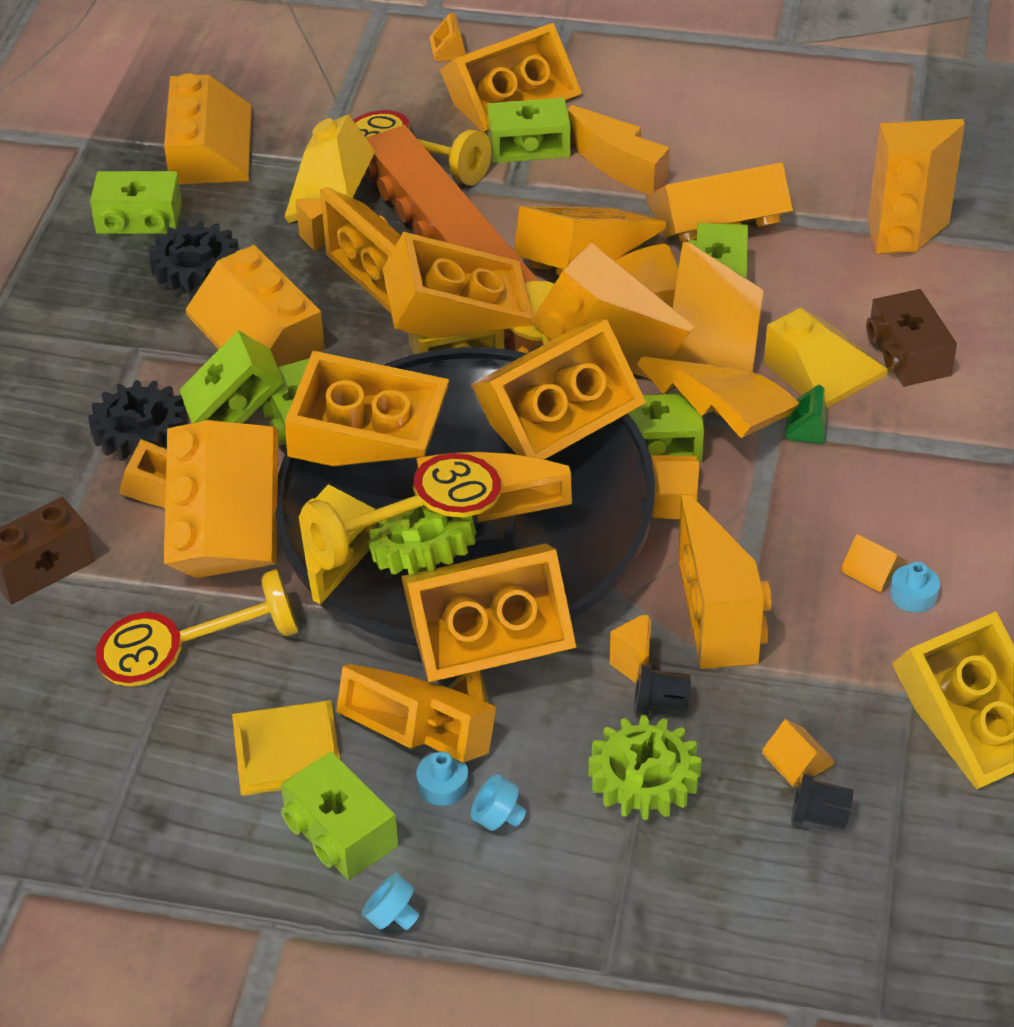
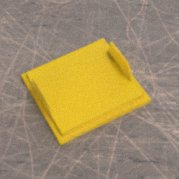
M331 700L232 714L241 796L280 791L281 783L330 751L340 759Z

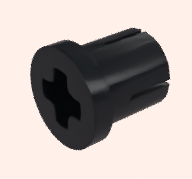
M640 663L635 686L634 713L645 714L646 710L686 714L689 699H686V697L690 696V675L652 670L651 664Z
M802 771L793 802L791 823L802 825L803 821H808L844 830L850 811L826 806L824 803L851 809L853 789L814 780L812 773Z

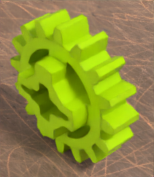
M423 505L377 522L379 528L369 531L371 539L368 540L373 561L377 562L380 570L390 568L391 574H397L403 569H408L409 575H414L415 573L427 570L429 572L435 571L437 564L442 562L450 565L454 563L453 559L456 555H466L468 553L467 546L476 543L474 536L476 535L472 516H444L429 510Z
M641 715L639 725L634 726L626 718L620 719L619 731L606 726L603 729V741L594 740L592 743V756L589 757L588 776L592 777L593 793L603 792V805L606 807H610L617 802L622 804L621 815L625 817L633 809L640 810L643 820L649 819L650 810L658 809L664 817L670 816L671 803L684 808L687 806L688 793L696 794L698 791L702 760L701 757H697L696 741L685 742L686 730L683 727L672 732L667 730L668 719L662 718L656 726L649 725L647 715Z

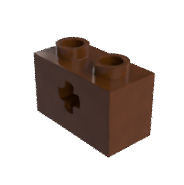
M921 289L873 299L871 317L866 321L868 338L872 343L877 344L883 354L886 367L889 371H894L903 387L952 376L957 342Z
M63 496L0 527V592L11 605L94 562L86 522Z

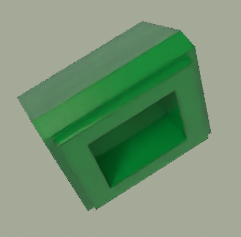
M819 384L797 399L800 403L791 415L787 416L785 437L788 440L825 444L828 412L825 389Z

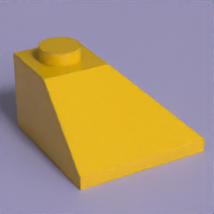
M349 114L335 120L327 118L318 123L312 130L313 136L305 149L284 216L288 223L297 221L296 200H321L320 189L330 187L353 198L375 150Z
M801 307L767 324L764 365L801 395H804L820 384L825 389L827 408L887 376L888 369L832 324Z

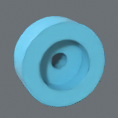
M912 562L911 564L904 565L898 568L892 575L890 598L902 610L914 613L925 612L933 608L937 603L940 579L933 570L922 562Z
M437 752L425 757L417 767L418 792L426 802L437 806H447L460 801L466 795L469 787L466 763L452 758L446 752Z
M499 774L490 777L481 787L473 802L471 819L490 831L496 830L505 821L514 827L518 826L526 814V809L516 803L519 792L518 786Z
M398 873L392 874L368 899L362 910V916L379 930L388 926L393 920L404 930H408L419 917V913L408 904L414 892V887Z

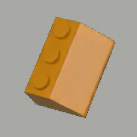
M554 22L457 57L440 69L454 106L483 132L488 131L487 103L565 98L566 101L582 94Z
M187 73L180 76H170L164 150L168 171L178 172L179 184L249 181L251 104L210 75Z
M964 119L879 124L867 221L876 254L917 252L950 223L965 127Z
M783 162L667 184L646 196L647 205L654 218L667 221L666 229L662 231L665 239L678 236L680 243L688 242V239L697 240L698 223L742 225L743 223L756 221L757 228L781 223L780 216L793 211Z
M330 187L320 189L326 255L391 313L382 269L401 235L388 224L383 216H378L364 203Z
M255 245L241 249L218 260L186 308V314L189 319L218 350L238 330L270 348L277 367L305 360L311 356L312 351L322 352L325 350L321 311Z
M607 319L584 323L471 384L490 426L517 455L546 459L646 403Z
M211 420L167 429L164 530L165 565L197 579L277 564V520L275 512L278 493V429L273 426Z
M546 543L436 568L435 571L431 572L427 570L415 573L414 575L401 576L412 627L428 682L577 648L556 549Z

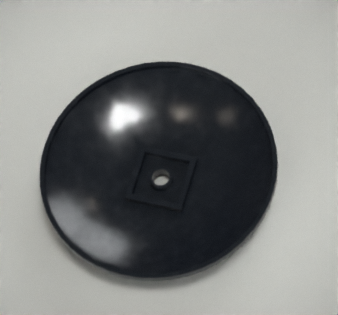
M460 347L418 353L384 364V366L449 379V386L424 457L468 452L517 455L490 426L471 384L528 353L488 347ZM628 413L544 459L569 466L571 472L572 504L478 522L476 518L473 520L476 535H474L476 543L467 546L468 553L466 555H456L453 559L454 563L450 565L546 543L556 549L571 620L585 613L606 597L624 578L639 556L652 524L655 506V477L652 459L640 430ZM286 451L278 473L275 515L280 540L287 559L298 578L310 592L311 588L299 522V515L303 506L310 499L316 498L328 484L375 508V510L416 495L413 487L415 472L418 470L417 458L419 457L329 466L288 457ZM369 550L322 604L347 622L369 633L391 641L418 646L401 577L409 575L408 569H403L397 574H391L390 568L380 570L377 562L373 561L371 551ZM441 562L436 565V568L445 567L449 565Z

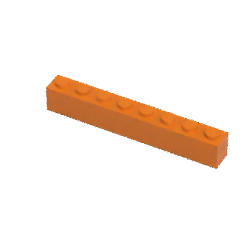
M406 125L366 137L375 153L364 176L367 179L373 180L382 198L385 201L389 200L400 220L403 223L407 222L414 230L415 235L517 260L520 262L525 283L539 281ZM504 329V341L511 350L517 351L522 346L530 349L543 344V341H532L518 336L510 329Z

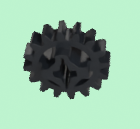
M199 221L196 227H190L187 222H183L181 228L177 230L168 227L166 228L167 237L157 235L155 237L156 245L149 246L151 273L156 275L157 283L164 284L168 282L169 290L174 291L179 286H183L185 293L190 294L193 287H201L218 260L239 251L238 240L232 239V231L229 229L220 232V224L217 223L209 228L205 227L204 221Z
M135 380L133 387L129 388L118 384L116 394L113 395L109 392L101 394L103 403H93L91 405L93 414L88 416L95 446H102L106 456L117 451L119 461H124L129 455H133L141 439L159 447L167 448V429L188 424L186 407H184L182 396H174L173 387L171 386L159 390L157 381H152L148 387H142L139 380Z

